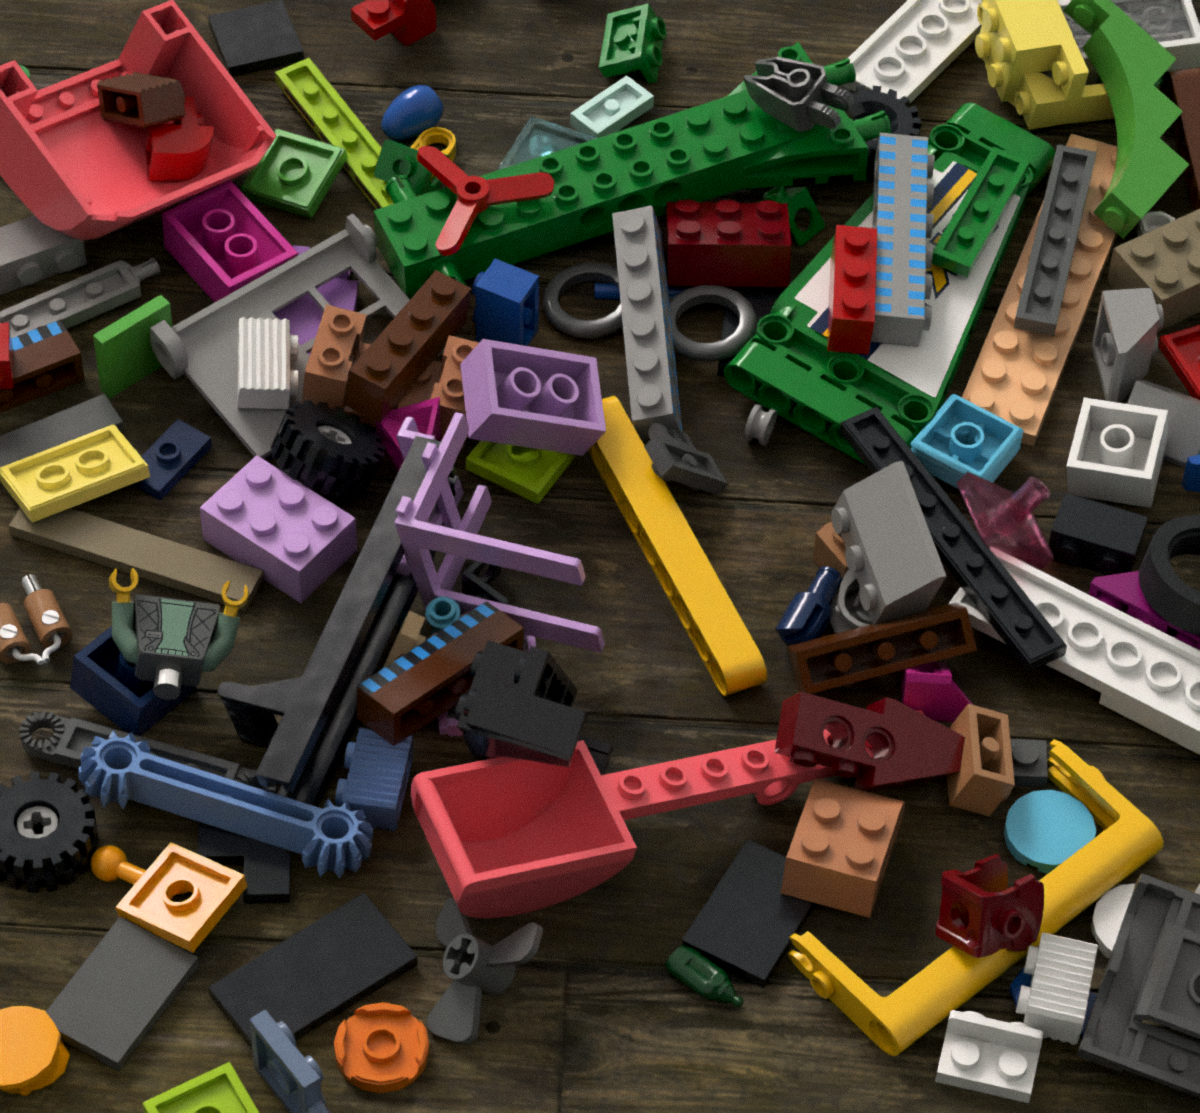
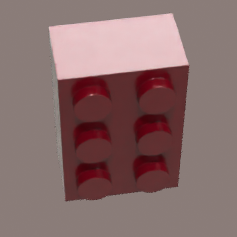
M690 199L666 202L665 254L668 286H789L792 245L788 203H777L772 200H764L759 203H738L733 200L696 202Z

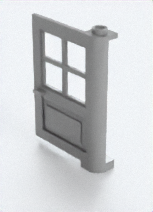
M354 214L346 217L345 229L180 323L170 327L163 320L150 327V343L156 358L170 376L176 379L185 374L254 457L257 455L264 459L271 455L273 450L270 449L271 443L287 409L237 407V340L239 319L242 317L246 319L251 317L258 319L261 317L264 320L267 318L274 320L277 317L273 313L306 294L324 312L325 306L330 304L317 288L350 269L378 300L358 312L367 314L366 319L383 309H386L395 318L410 299L375 260L378 240L372 228L366 224L363 225ZM315 338L302 345L298 343L297 360H290V370H298V395H290V407L295 402L302 404L304 375L310 357L308 353L312 351Z

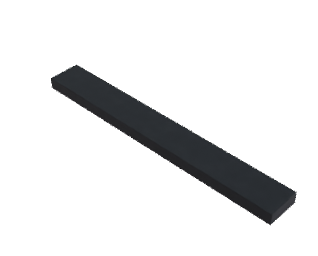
M878 407L841 422L840 433L872 474L894 462H904L941 562L1024 668L1030 672L1064 656L1067 645Z

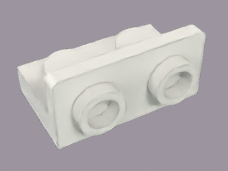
M952 1010L948 1019L935 1082L1029 1103L1044 1032L1022 1022L1008 1023L986 1018L974 1011L960 1012Z

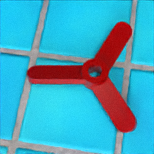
M421 146L416 156L417 160L457 195V201L435 243L439 254L443 256L452 255L460 249L477 214L485 211L488 206L546 198L554 190V179L545 172L485 180L479 176H468L435 147Z

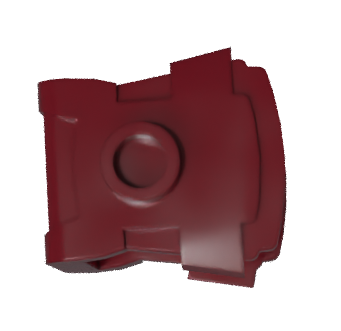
M998 854L975 862L974 868L964 873L957 869L942 873L941 885L943 887L940 914L935 931L937 937L977 958L992 955L999 951V949H1006L1011 952L1027 951V947L1036 942L1044 911V884L1039 880H1035V876L1029 874L1014 881V886L1008 888L1007 864L1001 861V855Z

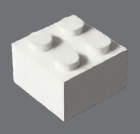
M1084 397L1066 465L1067 493L1080 497L1151 508L1168 440V410Z

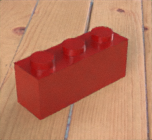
M836 225L830 260L827 351L869 355L875 323L877 228Z

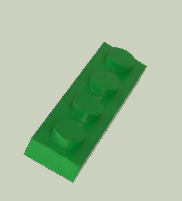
M993 146L935 246L932 264L968 278L1026 176L1030 164L1029 160Z

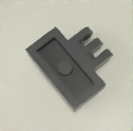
M653 423L650 426L648 435L651 440L644 448L653 462L651 465L653 471L661 479L667 482L672 480L685 484L694 491L700 489L718 495L728 484L712 456L696 450L685 432L676 431L673 428L665 427L658 423Z

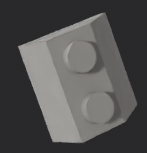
M1151 287L1102 291L1092 349L1106 401L1120 403L1133 390L1135 382L1142 380L1148 374L1151 357L1157 355L1158 340L1156 334L1157 329L1163 328L1164 314L1162 305L1155 303Z

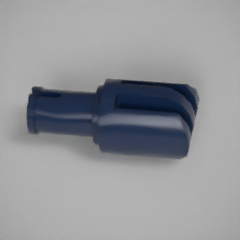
M828 566L820 567L807 592H799L791 600L775 628V631L779 633L781 640L786 646L821 638L833 614L829 604L843 580V577H839L840 573L834 568Z

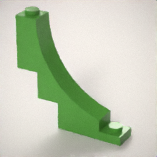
M1071 0L1063 11L1091 35V38L1082 49L1094 65L1104 84L1112 106L1117 131L1115 171L1103 200L1093 213L1124 239L1190 165L1160 139L1183 111L1154 85L1177 59L1111 0Z

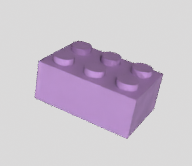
M482 339L460 364L466 419L469 426L468 436L470 439L583 456L606 432L597 359L595 357Z
M257 455L200 507L204 541L236 562L263 570L264 580L299 603L305 601L357 551L355 517L311 489L303 486V484L292 479L286 473Z

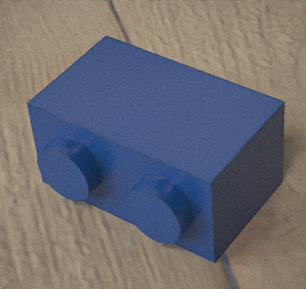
M494 259L486 272H480L477 275L472 287V294L475 295L476 307L472 316V321L476 323V341L480 342L482 339L528 346L538 332L539 276Z

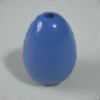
M427 85L410 87L400 93L385 111L381 123L382 130L389 139L395 141L418 137L423 131L434 127L439 122L444 106L431 87Z

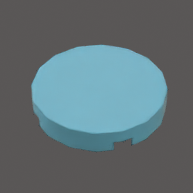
M1055 790L1032 791L1018 798L1008 811L1004 827L1006 846L1014 858L1026 867L1028 863L1031 866L1038 867L1039 872L1047 874L1093 840L1096 834L1093 815L1086 806L1068 793Z

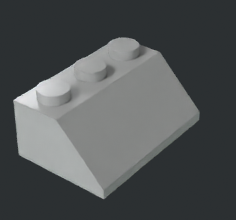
M898 461L843 490L831 513L833 528L837 534H841L846 547L845 558L847 566L851 572H855L860 586L859 596L864 610L869 611L873 624L926 610L947 577L904 462Z

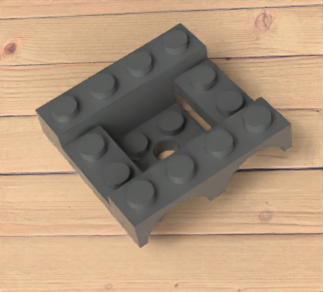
M1141 873L1135 883L1076 1056L1117 1072L1121 1073L1123 1070H1126L1197 1098H1200V1044L1146 1024L1142 1020L1145 1018L1200 1039V998L1194 991V982L1200 977L1199 894Z

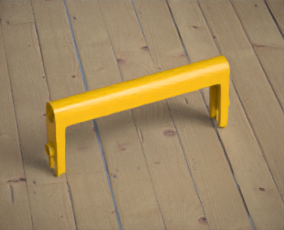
M1057 740L1049 743L1052 749L1049 751L1050 757L1047 759V763L1050 766L1047 769L1048 778L1064 793H1068L1081 801L1093 815L1094 821L1104 831L1039 880L1044 884V911L1036 942L1031 944L1034 947H1038L1042 932L1055 934L1100 899L1106 892L1113 889L1153 858L1164 847L1162 835L1156 825L1110 785L1096 767L1089 766L1069 747ZM809 931L802 936L794 933L789 937L801 954L791 950L787 955L794 965L809 979L812 988L820 997L824 999L829 998L886 1054L897 1056L948 1017L950 1011L957 1010L1024 958L1029 947H1027V951L1020 952L999 949V951L992 955L977 958L953 946L887 997L878 995Z

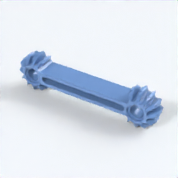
M113 730L108 740L95 736L92 747H84L81 754V766L79 767L81 785L85 786V792L89 795V799L100 797L103 807L114 801L118 802L120 807L124 809L127 800L130 799L302 854L304 868L317 866L320 877L327 870L334 871L339 879L344 874V869L357 873L359 867H361V861H367L371 854L372 843L370 842L373 838L371 823L365 822L366 817L363 809L350 811L348 800L341 807L334 806L328 798L324 808H318L150 754L148 742L140 741L135 743L132 732L125 738H118Z

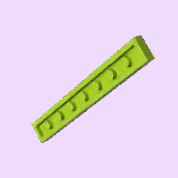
M304 59L276 71V84L321 141L346 150L348 158L343 168L375 209L394 204L385 190L387 182L374 176L382 147L311 59Z

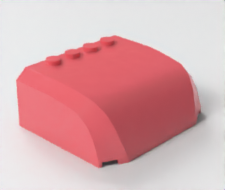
M174 0L141 12L117 60L43 89H36L15 60L0 65V175L18 198L42 223L81 241L100 238L194 198L229 180L233 181L256 168L277 136ZM137 72L176 79L181 82L185 96L194 97L196 113H202L203 126H214L209 158L205 169L199 175L184 181H149L145 157L149 127L143 128L125 123L121 124V122L117 123L116 121L112 122V120H104L101 116L97 89L99 80L105 81L106 78H118L120 75L125 76L126 74ZM169 121V122H165V123H161V124H173V121Z

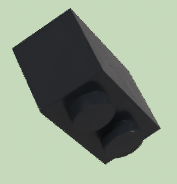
M1065 493L1051 529L1046 557L1059 560L1064 564L1076 565L1096 571L1105 576L1132 572L1143 542L1148 517Z

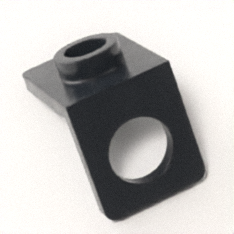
M475 561L462 572V594L510 605L507 598L488 585L501 573L500 566L490 564L487 572L480 579L478 578L479 573L488 563Z

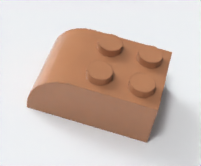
M816 778L810 789L786 856L781 894L870 918L903 820L905 801Z

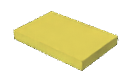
M115 425L107 426L0 467V482L32 523L150 477L148 464Z

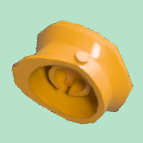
M12 1006L0 1009V1090L10 1094L27 1096L32 1091L42 1089L54 1083L65 1073L70 1054L64 1046L61 1034L53 1020L45 1010L29 1006Z

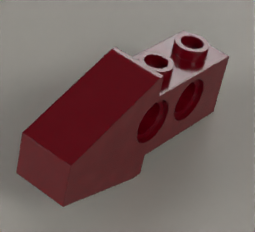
M799 692L782 702L774 753L790 757L789 761L798 766L815 767L818 764L831 768L833 775L843 778H856L855 788L869 792L940 780L960 772L965 737L892 698L885 697L868 705L867 709H862ZM824 729L832 735L833 747L825 741ZM865 740L872 745L874 758L866 752Z

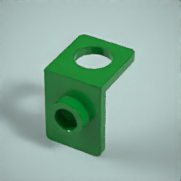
M385 140L383 142L374 171L376 178L388 182L392 177H395L402 188L403 186L398 175H405L409 178L412 188L418 195L439 190L441 181L435 176L430 182L432 173L417 160L418 150L392 140Z
M774 187L767 191L763 198L757 202L772 200L777 203H788L790 234L796 246H802L825 227V223L806 187ZM800 208H804L810 216V224L805 231L799 230L795 224V215Z

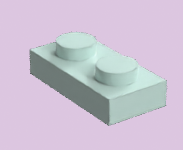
M625 76L571 112L570 124L590 140L615 133L653 108L654 95L630 77Z

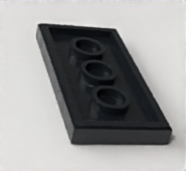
M363 892L209 986V996L251 1048L249 1019L265 1009L276 1023L283 1021L291 1030L295 1040H298L417 966L418 958Z

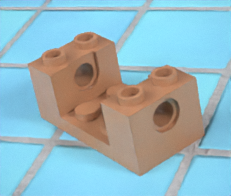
M326 305L305 370L302 404L304 400H311L315 405H318L319 401L328 403V407L332 409L338 406L344 409L343 413L349 416L353 413L360 417V423H368L376 428L375 420L344 404L349 369L370 346V344L363 343L367 314ZM449 335L442 362L433 360L392 410L440 397L442 441L455 412L465 414L466 417L460 364L479 342ZM467 435V437H466V439H465V441H464V444H463V446H462L461 449H465V445H466V441H467L468 435Z

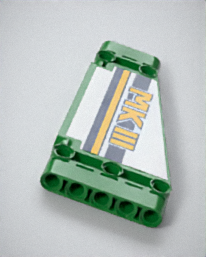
M965 103L961 105L945 124L938 125L932 129L928 140V154H933L935 159L932 179L927 178L928 184H934L933 203L931 208H927V213L933 214L934 218L931 238H926V244H933V250L993 146L1030 161L1026 176L968 278L932 263L930 269L926 268L925 274L932 275V290L930 299H925V305L932 306V317L929 331L922 330L919 347L871 342L869 355L827 351L830 260L834 241L833 236L779 296L770 314L759 320L756 334L725 367L724 376L727 382L736 391L769 410H776L777 414L863 464L865 463L840 433L841 422L872 408L878 407L909 448H911V442L943 405L1021 214L1026 206L1028 196L1052 169L1055 156L1054 148L1041 138L977 104ZM873 193L844 225L872 228Z

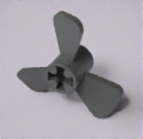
M448 898L436 922V936L447 947L443 956L444 972L454 980L428 1015V1029L437 1036L459 1044L473 1042L478 1036L482 992L490 996H496L503 993L510 986L515 975V965L529 962L537 953L543 934V927L533 922L528 923L497 944L492 945L472 935L466 915L460 912L454 898Z

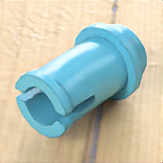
M437 597L428 604L425 613L427 622L432 626V634L440 632L460 618L461 611L459 605L451 598Z

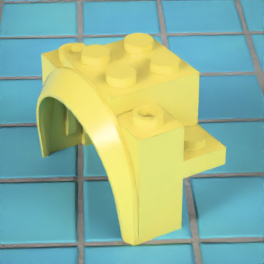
M982 0L978 4L977 17L981 30L975 38L976 53L979 58H983L991 87L996 88L1001 102L1008 101L1016 107L1018 114L1023 115L1029 130L1062 124L1115 119L1104 84L1085 85L1089 71L1057 0ZM1052 70L1053 79L1041 72Z

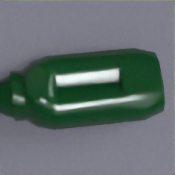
M682 945L666 960L665 966L670 974L701 997L708 1000H716L719 1003H733L737 1008L743 1005V998L736 995L734 985L729 981V977L724 970L693 948Z

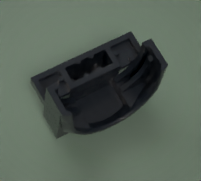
M487 640L484 651H478L473 659L470 676L474 679L469 693L462 694L455 711V719L458 720L457 727L463 732L462 738L474 761L506 757L570 768L577 742L584 740L600 774L604 775L614 748L612 745L580 735L582 727L587 721L588 714L585 711L572 708L578 690L549 651L531 646L528 653Z

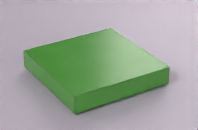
M276 129L274 133L277 136L256 168L250 171L240 191L249 200L312 219L346 162L348 155L344 148Z
M162 295L157 296L93 335L100 391L109 399L162 367L150 343V327L163 320L172 327L170 303Z

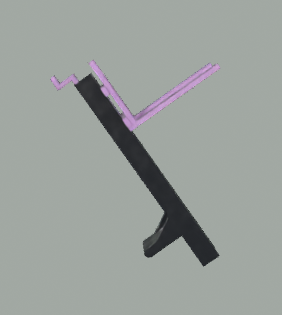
M455 412L442 441H437L435 436L419 433L415 419L413 417L405 418L396 436L405 460L302 677L253 687L226 681L218 687V693L240 741L267 749L256 772V776L261 786L269 788L271 782L282 785L278 795L319 807L359 721L357 719L356 686L366 677L382 670L418 591L425 610L428 604L435 598L448 597L459 605L461 617L464 613L472 611L487 601L524 627V634L599 653L603 650L605 643L601 629L597 626L452 591L466 558L579 586L583 585L586 578L582 562L578 558L477 535L492 502L487 486H477L461 521L457 506L464 491L459 476L455 475L456 467L453 465L469 433L465 414ZM437 551L446 553L438 573L432 561ZM274 714L283 716L279 725Z

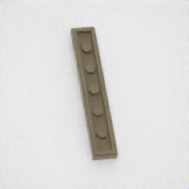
M19 508L9 524V531L12 536L113 569L117 568V570L128 574L134 568L138 573V577L224 605L221 592L223 585L227 581L231 582L227 597L232 601H238L243 597L246 585L249 591V600L245 606L239 608V610L245 612L264 580L263 570L71 508L33 523L23 510Z

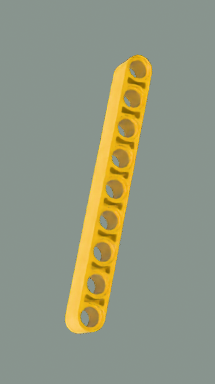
M616 396L602 399L606 432L590 447L588 453L717 689L723 696H727L766 683L767 670L759 649L665 481L653 471L651 466L653 462L623 406Z

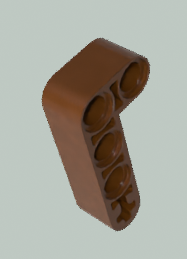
M1200 67L1166 71L1157 88L1183 111L1171 126L1178 155L1190 164L1183 171V176L1193 211L1200 209Z

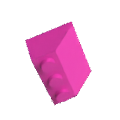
M231 180L162 213L164 247L214 303L298 256V252Z

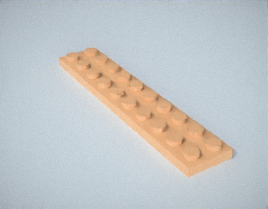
M1074 134L1070 135L1066 146L1095 151L1097 153L1055 335L1014 328L1018 304L1043 206L1042 202L962 395V398L1022 428L1024 431L1022 433V443L1033 447L1117 237V233L1093 213L1103 200L1110 186L1115 171L1117 146Z

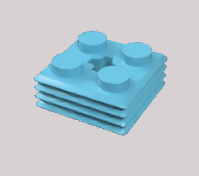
M952 394L936 412L932 420L926 424L911 442L912 447L910 449L931 475L960 489L966 494L975 498H981L1020 450L1022 433L1024 431L1022 428L956 394Z

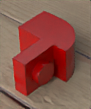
M366 0L351 8V20L374 41L392 33L407 47L436 31V9L431 0Z
M185 96L184 118L174 120L173 124H157L149 127L145 148L149 181H184L199 175L205 169L209 158L214 126H203L202 113H196L194 97Z

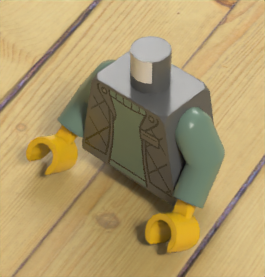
M117 568L112 572L109 577V586L116 593V601H112V639L125 660L134 663L135 676L139 680L154 682L153 692L157 697L165 700L179 697L181 685L193 687L199 685L203 672L214 671L231 654L241 619L237 616L238 609L245 606L249 600V591L246 585L244 587V595L238 601H232L227 597L231 582L227 581L223 585L221 592L223 602L225 603L223 613L219 612V604L135 594L134 601H130V592L138 584V573L132 568L130 571L131 585L129 587H121L116 581Z

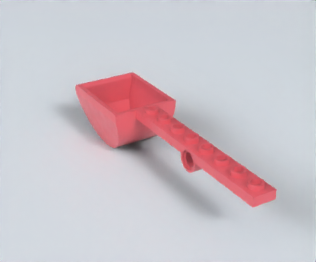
M917 710V712L925 715L922 710ZM825 729L823 731L824 739L828 745L833 747L832 735ZM584 740L577 742L570 768L529 760L496 757L421 772L412 780L411 800L415 815L460 912L474 918H501L532 912L566 901L600 885L620 872L634 858L637 849L624 820L754 793L760 804L773 805L791 796L800 783L836 775L831 773V768L817 764L815 767H803L792 764L789 761L790 757L774 753L776 740L601 775ZM865 740L866 752L874 758L873 747Z

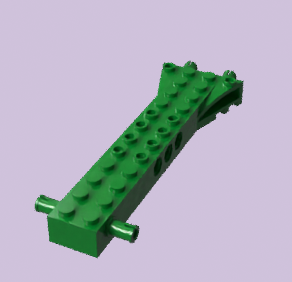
M799 42L793 46L783 47L778 52L777 57L813 64ZM849 58L823 66L828 83L841 86L856 81L855 69L853 64L850 63ZM743 81L727 97L479 176L489 180L545 172L554 179V190L546 198L488 206L485 211L477 214L460 249L449 256L440 255L435 243L457 201V195L448 187L417 196L407 176L398 175L403 186L402 188H400L396 178L392 177L386 183L385 190L394 204L374 210L377 246L400 289L408 298H412L435 270L466 285L464 280L476 277L480 272H486L494 259L512 265L614 231L612 213L653 206L656 217L666 214V202H678L683 199L703 202L740 189L793 186V179L815 177L816 184L828 183L829 176L852 175L853 181H866L869 147L865 142L879 138L880 132L891 133V124L883 110L853 121L844 110L841 111V109L833 108L841 117V121L835 129L815 124L811 130L798 132L762 111L749 96L745 81Z

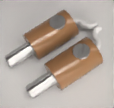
M29 574V579L27 575L22 579V584L28 595L23 602V607L45 650L42 657L33 653L29 654L31 646L11 605L0 603V660L6 664L35 660L38 665H42L50 661V653L67 644L72 638L73 633L53 592L49 589H41L35 575Z

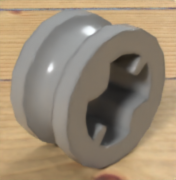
M755 404L747 420L744 439L751 441L753 438L759 440V445L766 446L775 427L777 411L770 409L768 412L762 410L761 405Z

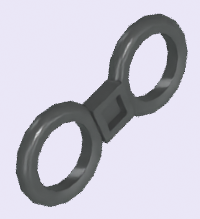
M582 263L571 266L555 275L545 288L542 307L548 322L558 331L575 338L597 339L612 335L623 328L621 303L614 312L596 320H580L571 317L561 309L559 304L560 298L565 291L578 283L601 281L607 284H614L619 288L618 270L616 267L605 263ZM700 285L685 289L673 298L669 297L674 352L679 356L701 362H715L727 359L737 354L755 335L757 316L751 302L738 291L721 285ZM704 303L720 304L728 307L737 314L740 321L738 328L732 335L714 343H698L687 339L678 331L676 324L683 312L692 306Z

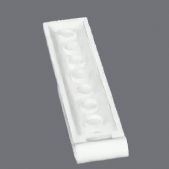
M992 546L990 547V550L1067 645L1064 656L1046 665L1101 692L1099 704L1200 755V651ZM960 587L948 604L956 602L967 607L971 627L1005 643L963 588Z

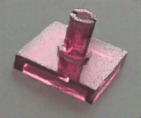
M969 472L956 483L985 544L1042 569L1054 559L1033 514V511L1045 499L1050 497V491L1039 479L1035 480L1034 477L1030 476L1015 493Z

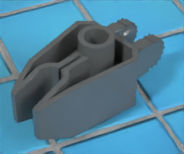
M782 57L757 60L754 63L758 76L745 75L743 77L749 96L762 111L798 132L811 130L815 124L835 129L840 123L841 117L833 108L849 111L855 103L853 96L847 90L828 83L824 67L816 64Z

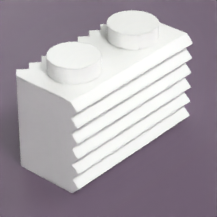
M245 317L240 318L237 340V407L288 409L290 395H298V370H290V360H297L298 335H290V320L286 318L283 320L278 318L274 320L267 318L264 320L261 317L258 319L253 317L249 319Z
M1042 932L1038 947L1029 945L1023 973L1032 975L1030 987L1021 985L1016 1013L1024 1015L1023 1023L1034 1029L1042 1030L1044 1032L1043 1038L1050 1037L1053 1041L1059 1039L1063 1043L1078 1044L1085 1019L1098 948L1097 944Z

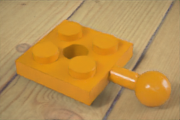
M172 842L168 844L147 870L127 862L125 853L113 845H105L98 848L93 853L90 862L91 870L98 879L112 882L120 878L134 885L116 906L119 917L121 916L192 953L248 887L243 874ZM193 893L185 901H171L176 894Z

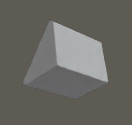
M1147 380L1136 381L1127 404L1168 410V440L1163 460L1185 468L1188 457L1200 454V400Z

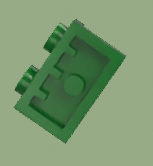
M649 3L607 14L599 69L605 78L627 74L640 69L649 84L657 82L659 66L663 62L661 53L663 39H666L667 30L663 19L656 16Z

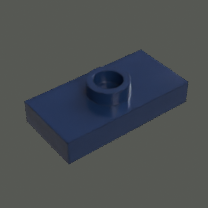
M177 419L141 456L148 464L150 477L131 485L161 501L212 447L211 437Z

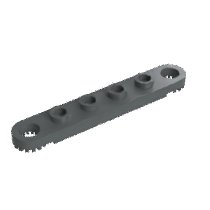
M43 710L42 713L37 711L33 712L34 715L26 716V720L21 722L19 729L22 747L29 755L79 769L81 766V754L84 747H92L95 736L108 740L113 730L118 738H125L130 734L73 717L71 719L54 715L51 711L47 713ZM40 728H49L55 732L53 737L51 736L49 741L45 739L44 743H42V740L37 742L36 739L33 740L31 737L33 732ZM134 735L135 743L140 741L148 742L150 754L249 786L260 787L265 791L277 794L275 783L271 782L269 788L260 785L256 776V769H247L240 767L238 763Z

